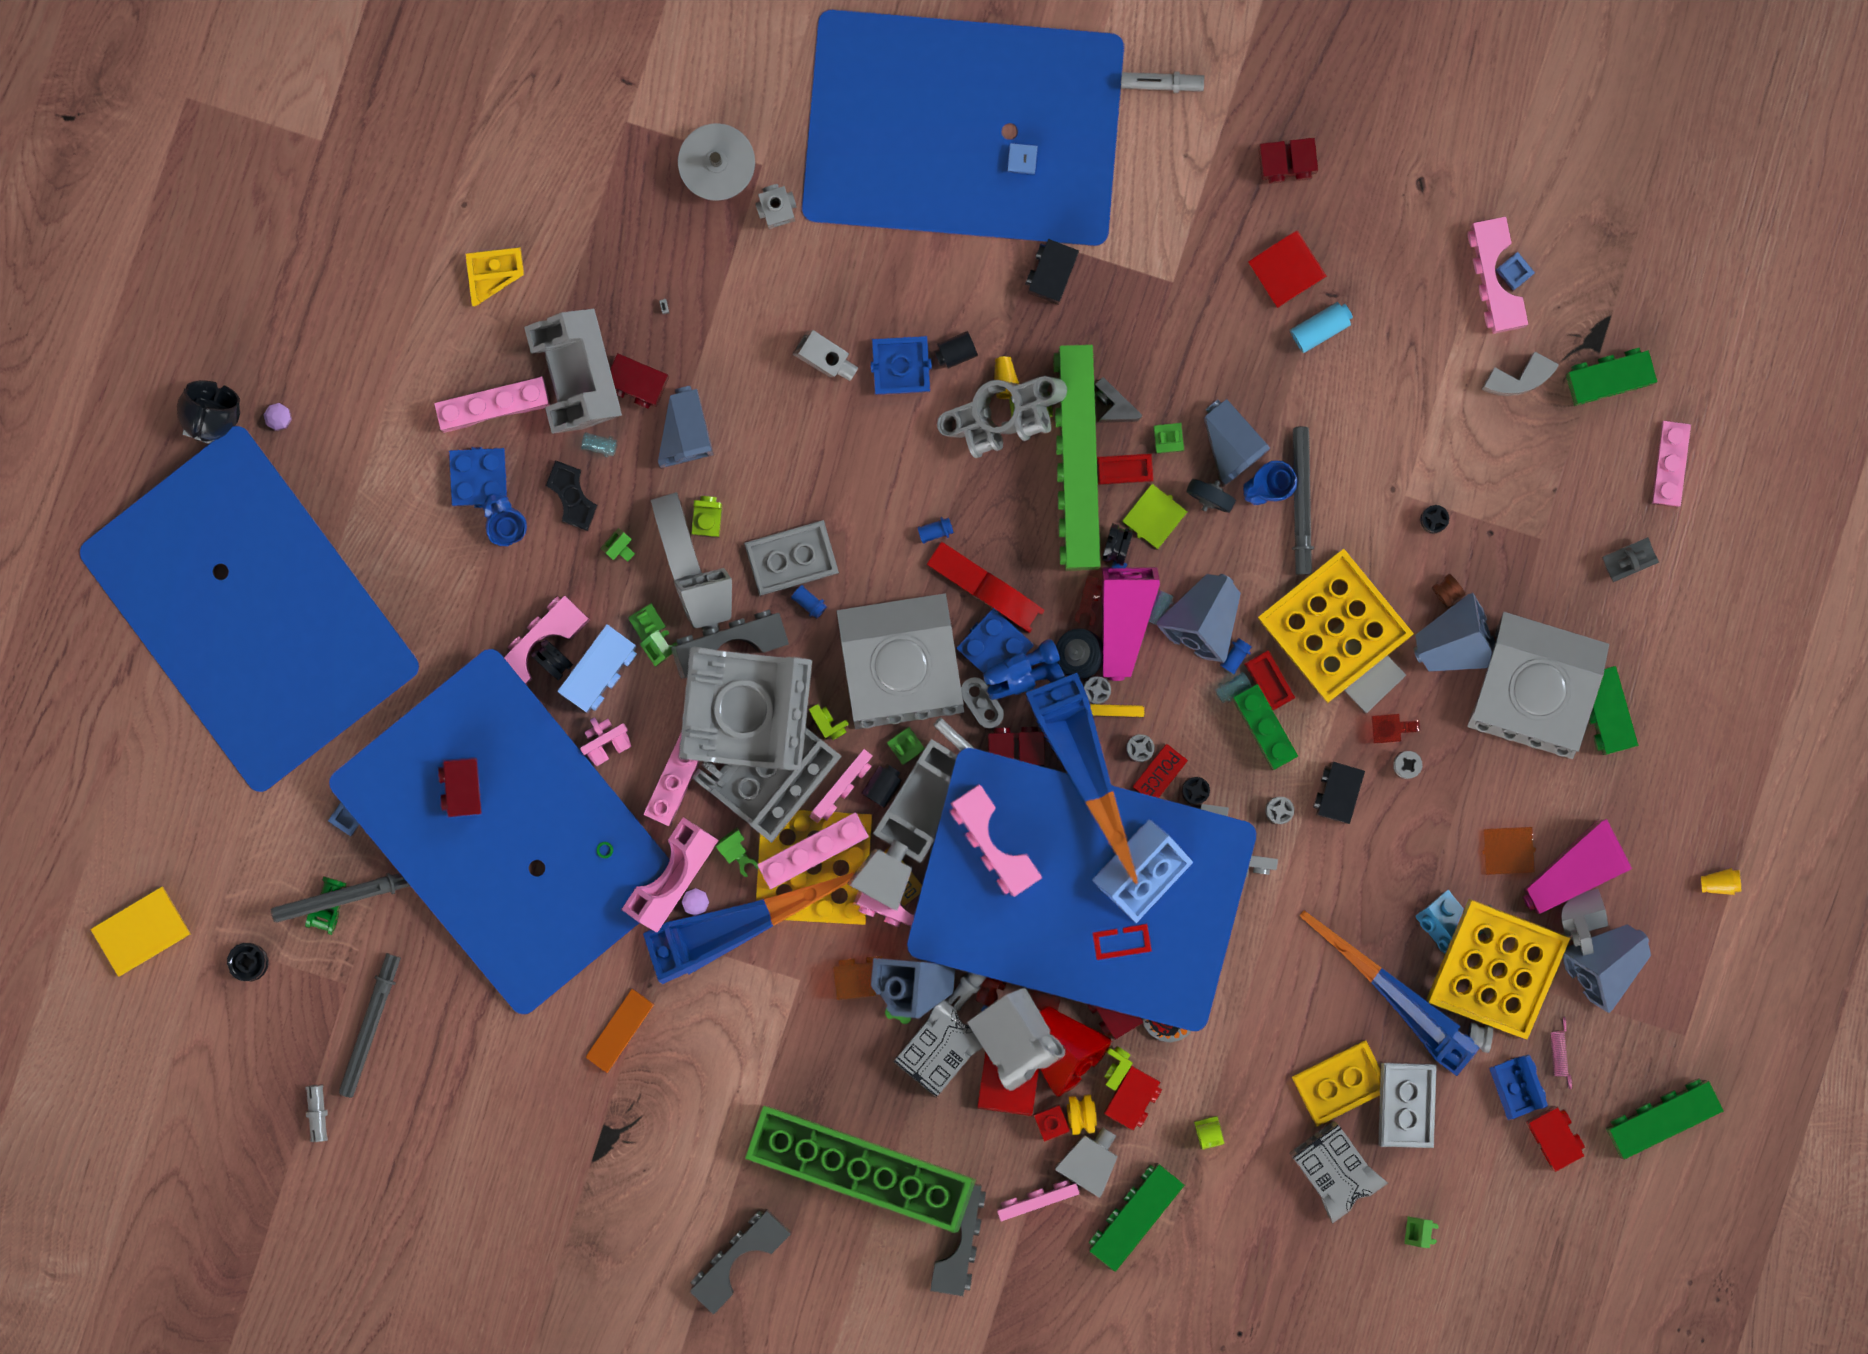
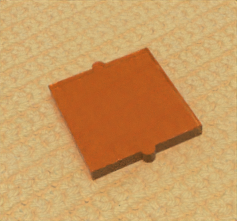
M1532 827L1483 829L1485 849L1482 850V854L1485 855L1486 875L1535 872L1534 852H1536V848L1533 847Z

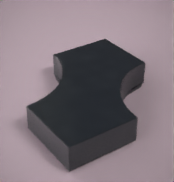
M555 460L546 487L555 491L561 499L563 505L562 522L589 531L598 505L588 500L581 489L580 476L582 470Z

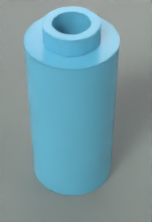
M1336 302L1290 329V333L1302 353H1305L1351 326L1350 319L1353 316L1346 304L1341 306Z

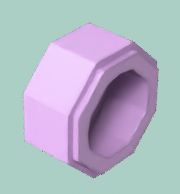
M280 403L269 405L263 414L266 425L275 431L287 429L292 420L290 409Z
M695 888L685 893L682 905L685 912L697 916L706 912L709 899L706 892Z

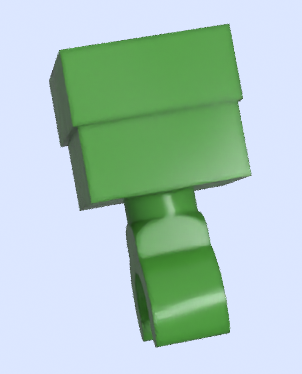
M736 827L718 841L716 848L729 864L736 859L740 864L739 870L741 874L747 877L748 875L744 871V866L747 863L753 864L756 869H759L755 859L749 858L745 854L746 850L740 843L744 840V836Z

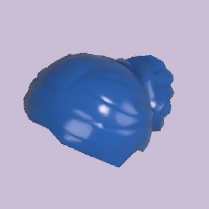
M1281 460L1270 461L1262 466L1253 478L1245 482L1243 485L1244 500L1253 505L1265 504L1268 501H1283L1291 497L1297 488L1296 474L1289 464Z
M492 494L486 498L483 509L485 511L484 516L487 518L486 533L491 543L498 546H510L520 541L527 532V521L523 514L512 508L509 498L506 496Z

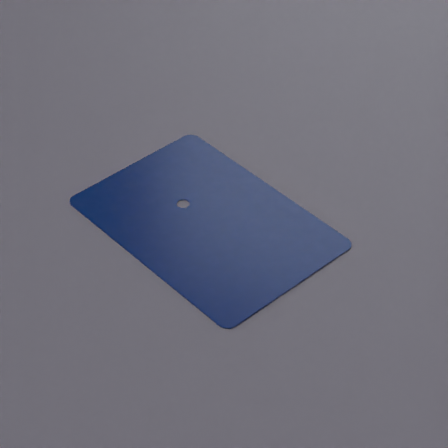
M842 10L825 11L818 20L802 204L804 216L809 221L1044 242L1050 239L1058 243L1101 245L1106 241L1109 234L1124 56L1123 40L1113 33ZM1009 123L1014 124L1018 129L1017 136L1011 140L1004 138L1002 135L1003 126ZM1010 143L1038 146L1035 174L1008 172Z
M234 426L225 436L211 442L85 541L80 548V557L250 788L257 792H263L271 788L418 673L419 663L414 654L249 432L243 427ZM217 564H224L229 570L228 576L224 580H218L213 575V569Z
M493 649L484 650L335 771L329 781L330 788L336 797L512 1009L519 1014H528L536 1009L640 923L624 912L622 908L637 886H646L656 881L663 874L670 861L663 850L505 658ZM477 757L481 814L448 817V812L442 811L440 794H446L445 783H439L438 767L444 766L443 760ZM608 842L613 846V854L609 858H601L597 854V846L600 843ZM602 845L600 853L604 856L608 855L610 847ZM540 860L544 863L545 872L541 876H533L529 872V865L532 861Z
M974 748L963 749L959 752L955 761L907 942L908 951L913 957L1185 1030L1200 1031L1208 1023L1256 841V830L1247 821L1112 786L1127 842L1150 819L1168 834L1193 861L1187 870L1136 923L1092 881L1100 870L1112 860L1116 853L1069 775L1064 772ZM977 785H981L995 806V810L988 822V834L992 844L1006 855L1017 856L1027 854L1042 877L1016 896H1012L1010 892L1006 895L996 882L1000 877L994 869L991 871L987 869L981 859L984 853L979 846L974 848L965 835L969 832L964 823L958 825L950 813L954 809L950 803ZM1143 924L1148 925L1151 952L1097 960L1093 932L1117 929L1118 931L1116 935L1099 937L1101 954L1145 947L1143 930L1123 933V928Z

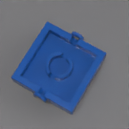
M927 336L872 339L873 361L871 362V373H874L875 395L930 392L929 370L932 369L931 358H928Z
M471 447V450L449 451L452 506L474 505V508H483L484 502L489 495L497 494L507 497L505 448L482 449V447Z
M993 608L980 623H975L970 629L971 633L956 649L982 673H985L992 666L1004 663L1003 661L1021 652L1026 655L1034 644L1000 612Z

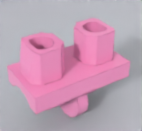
M594 717L590 719L593 727L585 731L588 739L597 734L599 737L580 749L585 756L588 755L596 766H599L609 760L602 747L612 741L619 754L632 747L627 735L629 730L623 723L604 733L605 729L612 726L610 720L606 719L598 723Z

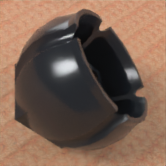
M199 380L188 383L177 403V417L183 428L182 435L208 444L225 436L239 421L241 412L238 394L225 385L222 388H218L217 382Z

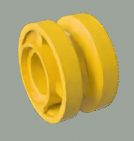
M1091 1094L1083 1095L1082 1101H1078L1076 1096L1068 1097L1067 1115L1069 1129H1072V1134L1080 1135L1081 1130L1084 1128L1088 1134L1095 1133L1097 1119L1095 1103L1091 1099Z

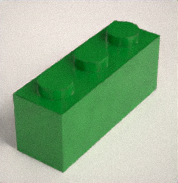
M1640 348L1625 351V357L1615 359L1614 355L1598 359L1599 364L1588 367L1587 362L1571 366L1572 371L1566 374L1574 406L1656 384L1658 381L1649 350L1641 352Z
M1616 666L1604 669L1589 718L1590 725H1595L1597 733L1593 735L1597 751L1602 750L1603 755L1639 746Z
M1258 684L1232 698L1272 771L1299 757Z

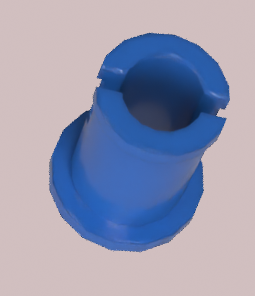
M940 517L941 520L917 527L922 543L924 544L944 536L949 538V535L954 533L950 519Z
M803 585L791 596L792 600L809 612V617L813 616L818 619L827 608L823 599L819 600Z
M1240 638L1236 642H1232L1233 647L1229 651L1227 659L1224 663L1220 664V666L1234 675L1246 655L1251 654L1250 649L1252 648V646Z

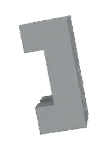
M595 309L562 312L547 318V320L538 321L524 327L531 354L545 352L557 398V403L545 407L552 434L586 429L622 416Z
M931 739L873 834L889 844L896 840L909 847L906 854L921 863L936 837L957 754Z

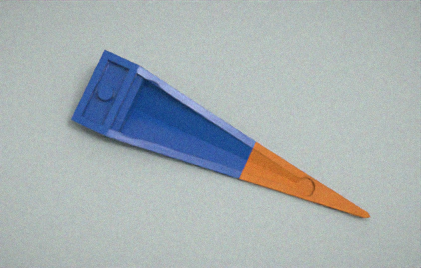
M1078 673L1026 692L1027 700L1037 720V724L1133 883L1137 885V875L1088 696Z
M852 872L815 885L740 906L664 923L658 932L652 929L644 932L643 936L658 981L664 984L686 973L690 975L846 885L855 873Z
M1303 911L1300 915L1301 918L1341 952L1374 985L1404 1019L1432 1057L1454 1075L1458 1076L1480 1048L1474 1043L1472 1038L1458 1031L1461 1026L1309 913Z

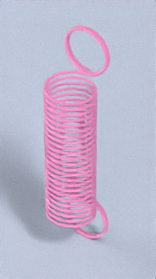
M1563 1017V1027H1564V1031H1557V1032H1565V1031H1566V1019H1565V1017ZM1551 1032V1033H1550V1034H1551V1037H1552L1551 1039H1553V1040H1551V1041H1553V1042H1551V1043H1552L1551 1045H1552V1050H1554V1051H1552V1052H1554V1053H1552V1054H1553V1055H1552V1056H1553V1061L1559 1062V1063L1553 1064V1065H1555V1066H1553V1067H1554L1553 1069H1554V1072H1555L1554 1074H1556V1075H1554V1076H1569L1568 1078H1570V1081H1569V1079H1568V1086H1570L1569 1089H1572V1079H1571V1075H1562V1074H1569V1073L1557 1072V1071L1568 1072V1071H1565V1070H1558V1069H1566V1070H1568V1069H1567L1568 1066H1559V1065H1568V1064H1561V1063H1568V1062H1562V1061H1567V1060H1564V1059H1556V1058H1565V1059H1567V1058H1566L1567 1055H1558V1054H1567V1053H1559V1052H1567V1051H1561V1050H1566V1049L1555 1048V1047H1563V1048H1566V1047H1564V1046H1556V1045H1565V1044H1557V1043H1566V1042H1558V1041H1566V1040H1560V1039H1565V1038H1561V1037H1565V1036H1563V1035H1555V1034H1564V1033Z

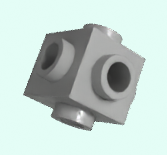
M778 184L763 188V193L758 194L760 202L755 204L760 219L766 218L768 228L772 229L794 222L795 217L792 209L797 206L793 193H787L785 186L779 188ZM775 202L781 204L778 208L772 207V204Z

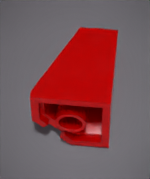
M1047 1007L1040 1011V1014L1050 1029L1049 1034L1054 1036L1063 1045L1065 1055L1049 1067L1040 1069L1053 1093L1059 1097L1075 1088L1082 1081L1080 1077L1091 1066L1095 1067L1103 1059L1112 1040L1067 1015Z

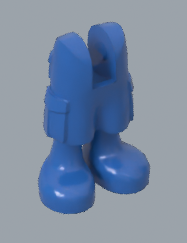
M1047 639L1027 656L1021 652L1003 661L1004 663L992 666L986 671L983 677L984 682L991 685L987 689L989 698L996 700L1013 694L1019 695L1033 690L1036 686V681L1047 679L1052 683L1065 678L1058 664L1060 657L1054 642L1051 639ZM1038 663H1042L1041 665L1035 667L1034 669L1031 668V666H1033V665H1036V664H1038Z

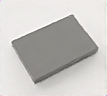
M824 520L744 543L759 596L839 574Z
M1340 623L1332 633H1340L1344 628L1343 623ZM1350 640L1345 644V649L1349 654L1356 655L1361 651V645L1356 640ZM1322 642L1318 644L1312 651L1319 650L1322 647ZM1386 656L1344 691L1365 713H1368L1406 674L1389 656ZM1329 657L1324 661V667L1329 672H1335L1340 667L1339 661L1334 657Z
M1381 1063L1378 1146L1434 1148L1437 1065Z

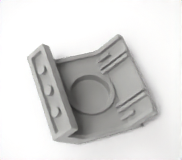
M946 593L837 610L855 729H867L874 726L899 724L906 721L925 720L932 717L964 713Z
M1503 612L1496 628V642L1488 669L1467 727L1502 737L1509 741L1525 744L1535 749L1551 752L1561 757L1573 759L1576 752H1579L1600 687L1609 644Z
M691 647L679 758L801 771L812 660Z

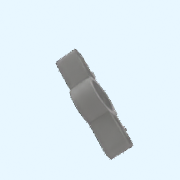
M1048 376L1039 377L1020 385L1013 382L992 380L983 384L977 390L973 402L941 414L937 421V428L944 436L965 437L970 453L974 458H979L985 452L993 449L998 451L1003 448L1001 434L1017 432L1019 437L1026 441L1034 434L1050 432L1051 422L1047 407L1061 402L1066 397L1067 386L1063 380ZM1052 384L1053 391L1049 396L1047 393L1048 386ZM1007 389L1012 394L1011 399L1015 405V410L1012 418L1009 421L1002 422L1001 427H998L990 417L991 409L989 405L995 393L1004 392ZM955 419L957 425L955 430L953 431L952 422Z

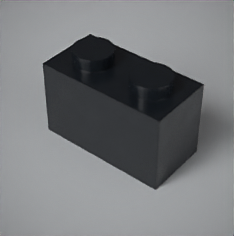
M1048 239L1046 245L1040 244L1035 257L1036 260H1039L1036 271L1030 270L1025 285L1030 286L1028 293L1059 305L1079 250Z
M1331 762L1330 767L1325 766L1321 777V782L1325 783L1323 792H1317L1313 808L1317 809L1316 815L1350 824L1365 771L1337 762Z

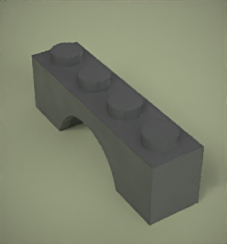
M769 609L754 614L755 620L746 623L744 618L729 622L730 628L719 631L718 626L702 631L704 636L693 639L692 635L677 639L678 645L672 646L671 650L680 678L684 679L688 676L691 647L718 650L725 642L737 639L747 642L758 653H764L788 645L789 642L780 614H771Z
M981 1184L974 1185L961 1223L962 1236L958 1248L949 1257L935 1261L930 1291L964 1296V1290L970 1291L972 1274L967 1273L969 1262H975L977 1250L976 1246H972L973 1236H979L982 1220L976 1218L978 1207L984 1208L986 1192L981 1191Z
M768 1209L764 1213L759 1210L748 1221L751 1227L745 1233L739 1231L729 1241L732 1247L725 1254L720 1251L709 1262L713 1267L706 1274L701 1270L690 1282L693 1285L690 1292L713 1315L734 1293L730 1283V1269L733 1262L740 1255L749 1251L758 1250L772 1254L791 1235V1231Z

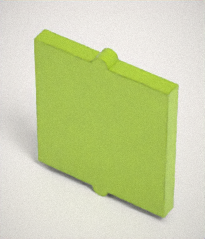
M1151 484L1122 522L1132 528L1137 533L1138 538L1145 539L1158 550L1188 511L1172 500V495L1167 496L1155 485Z

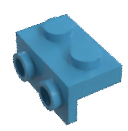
M1447 890L1415 916L1420 922L1421 927L1428 932L1444 954H1446L1464 908L1452 893ZM1481 930L1478 933V937L1483 933Z

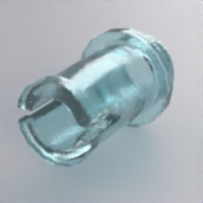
M585 432L581 449L605 454V457L608 458L609 455H615L618 440H614L613 436L605 438Z
M1159 590L1148 622L1156 625L1158 620L1168 611L1170 604H1174L1172 602L1174 596Z
M1241 672L1223 685L1219 683L1215 692L1222 703L1226 701L1230 703L1232 702L1231 698L1251 688L1252 685L1245 673Z

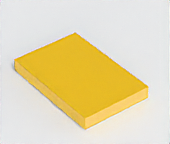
M160 887L90 929L118 977L191 935L164 887Z
M1366 1040L1292 1076L1295 1086L1316 1127L1380 1096L1381 1069Z

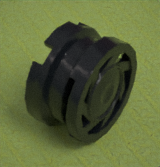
M1112 523L1102 557L1103 561L1109 562L1113 560L1121 566L1124 565L1133 534L1132 528L1122 529L1119 528L1118 524Z
M545 639L541 643L542 647L538 651L535 650L531 656L559 681L563 676L562 673L566 669L569 670L573 664Z
M241 943L230 951L227 957V965L234 978L240 981L253 982L265 975L269 959L262 947L252 943Z

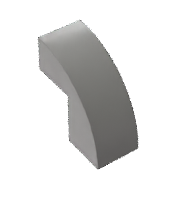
M1534 352L1518 380L1497 368H1493L1482 390L1501 396L1527 393L1551 377L1559 364Z

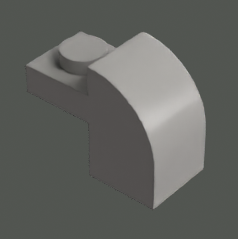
M1599 889L1590 890L1569 899L1562 909L1561 916L1564 933L1568 937L1572 936L1574 946L1580 945L1583 956L1594 953L1589 931L1608 926L1606 910Z

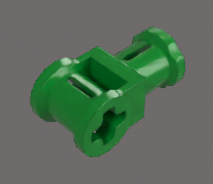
M323 876L322 881L324 884L320 895L331 892V889L335 891L345 888L347 883ZM341 905L308 914L305 927H316L327 931L329 935H333ZM317 917L326 919L328 922L319 920Z

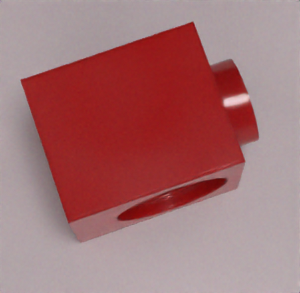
M1059 1104L1033 1114L1044 1142L1070 1132Z

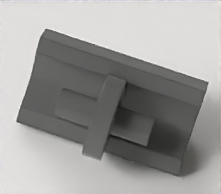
M1648 537L1602 557L1612 582L1659 563Z

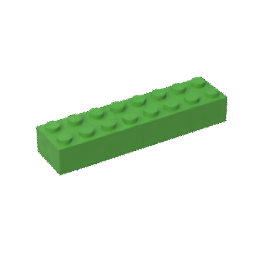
M1093 345L1059 346L1058 353H1054L1053 370L1054 372H1059V379L1063 380L1067 386L1066 397L1060 402V408H1056L1055 427H1061V436L1056 438V455H1062V463L1057 464V482H1062L1063 491H1058V510H1063L1064 519H1059V537H1064L1065 545L1059 548L1060 565H1065V571L1099 570L1100 543Z
M763 1106L745 1158L951 1232H959L976 1182L975 1178L770 1106Z

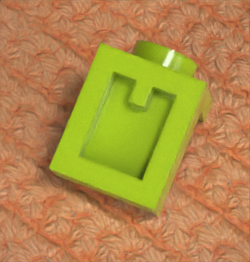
M700 496V501L694 500L691 534L719 537L722 503L717 502V497Z
M819 704L809 709L811 716L825 739L831 737L832 740H835L847 733L845 727L849 726L847 720L831 727L830 723L834 720L826 707L821 709Z
M1118 1046L1115 1050L1109 1047L1107 1053L1120 1062L1118 1065L1112 1063L1104 1075L1108 1079L1105 1085L1114 1091L1133 1064V1062L1128 1060L1131 1054Z

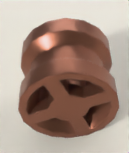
M1450 573L1444 577L1442 583H1436L1432 586L1434 593L1447 608L1453 605L1455 599L1466 595L1461 585Z

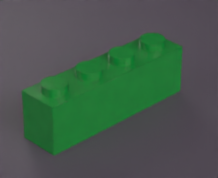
M1700 1078L1685 1084L1686 1090L1682 1092L1670 1091L1660 1097L1661 1102L1653 1106L1648 1102L1635 1109L1637 1113L1628 1118L1624 1114L1611 1120L1612 1125L1607 1127L1606 1130L1620 1158L1625 1160L1724 1112L1710 1081H1701Z
M1159 1163L1155 1167L1151 1164L1147 1167L1140 1177L1144 1181L1137 1189L1133 1186L1123 1198L1126 1201L1120 1211L1115 1208L1106 1219L1109 1223L1103 1232L1098 1229L1088 1242L1092 1245L1089 1251L1115 1272L1185 1186L1184 1183Z

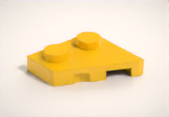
M521 247L465 254L472 307L479 305L524 275Z

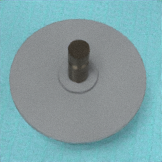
M708 124L697 128L684 140L678 155V169L684 184L697 196L713 201L726 200L742 192L751 181L755 170V155L749 140L736 128L726 124Z

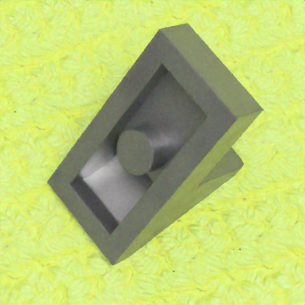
M1104 377L1095 384V388L1098 390L1095 395L1105 405H1108L1109 402L1113 405L1099 422H1138L1143 415Z

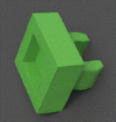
M1181 423L1153 426L1156 454L1184 451Z
M619 528L600 548L613 560L618 555H621L626 561H629L635 555L626 546L632 539Z
M652 603L628 617L642 641L655 631H661L666 628Z
M657 630L640 643V646L655 667L673 654L672 646L678 645L676 642L672 645L667 644L664 638L669 634L668 630L661 633Z
M910 727L887 742L902 765L925 750Z
M1408 1216L1405 1244L1430 1248V1244L1437 1243L1436 1239H1431L1432 1228L1438 1229L1439 1225L1433 1223V1220Z

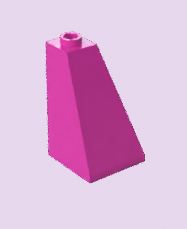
M1102 567L1103 677H1108L1111 681L1125 680V677H1131L1160 586L1157 567Z
M1601 819L1594 822L1524 888L1526 895L1523 896V899L1529 911L1534 910L1536 914H1541L1632 869L1608 820Z

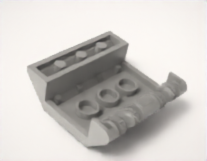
M805 727L801 771L725 764L719 771L711 762L704 761L702 766L713 775L709 777L701 769H698L692 778L772 843L842 756Z

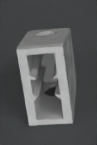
M814 330L806 331L792 354L829 377H835L839 374L850 381L858 369L857 366L846 360L849 355L848 352ZM828 353L834 358L831 365L826 362V355Z
M725 568L674 580L685 614L693 628L702 627L703 631L717 626L719 628L718 623L731 619L732 578Z
M894 840L887 854L874 849L849 880L848 885L897 911L912 870L911 867L901 862L909 847Z
M1102 1127L1095 1140L1083 1135L1058 1162L1055 1170L1100 1198L1118 1157L1108 1150L1116 1135Z

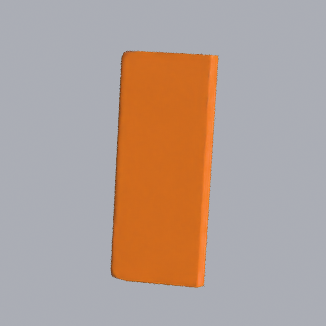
M631 989L586 1055V1058L604 1072L609 1073L655 1004L634 989Z

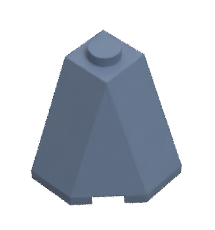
M691 386L675 389L676 394L670 395L658 458L660 468L714 455L697 389L692 390Z
M1218 399L1205 409L1208 414L1204 417L1219 480L1224 487L1265 455L1270 447L1227 399L1222 403Z
M1206 574L1158 620L1156 625L1170 641L1177 645H1180L1182 642L1187 647L1194 649V654L1200 658L1224 663L1228 655L1241 593L1230 577L1224 574L1219 576Z
M1474 593L1465 596L1415 635L1417 646L1414 647L1416 659L1419 663L1423 662L1428 671L1488 668L1495 646V639L1490 634L1485 612Z
M1628 924L1592 937L1594 953L1583 956L1580 945L1574 946L1573 944L1566 948L1562 957L1566 971L1572 979L1577 976L1580 984L1586 989L1583 993L1589 1001L1608 1013L1614 1009L1651 956L1647 935Z
M873 958L871 987L877 995H881L888 1005L886 1008L892 1016L920 1018L953 994L955 968L935 963Z

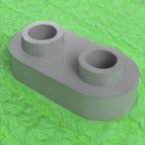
M976 677L967 679L961 687L964 702L981 726L985 728L997 727L1002 722L1004 716L997 699L991 700L989 698L988 686L982 679ZM973 686L978 687L980 690V694L977 697H972L969 694V689ZM988 709L993 710L995 713V717L992 720H987L984 716L985 711Z

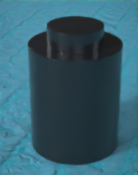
M968 331L937 343L939 349L934 351L940 366L945 364L947 369L978 356Z
M888 764L884 768L879 765L861 793L885 808L902 782L898 778L901 772Z

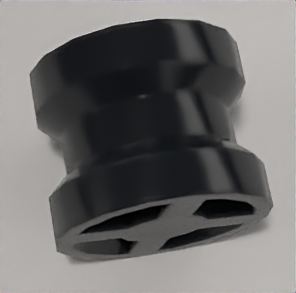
M1440 505L1429 506L1422 512L1420 517L1422 528L1432 534L1441 532L1449 524V513Z
M1201 777L1189 778L1182 786V796L1190 804H1201L1210 795L1209 784Z

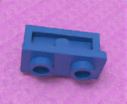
M1529 1054L1514 1057L1489 1068L1507 1120L1515 1119L1548 1106L1545 1090L1541 1086L1536 1073V1065Z

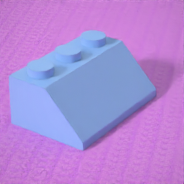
M606 625L557 692L587 713L591 709L596 711L605 699L601 696L607 687L612 689L620 679L619 670L623 665L628 667L637 656V653L634 651L637 646L609 625Z
M1150 819L1127 842L1138 879L1137 885L1133 883L1117 854L1092 880L1136 923L1193 863L1173 839Z

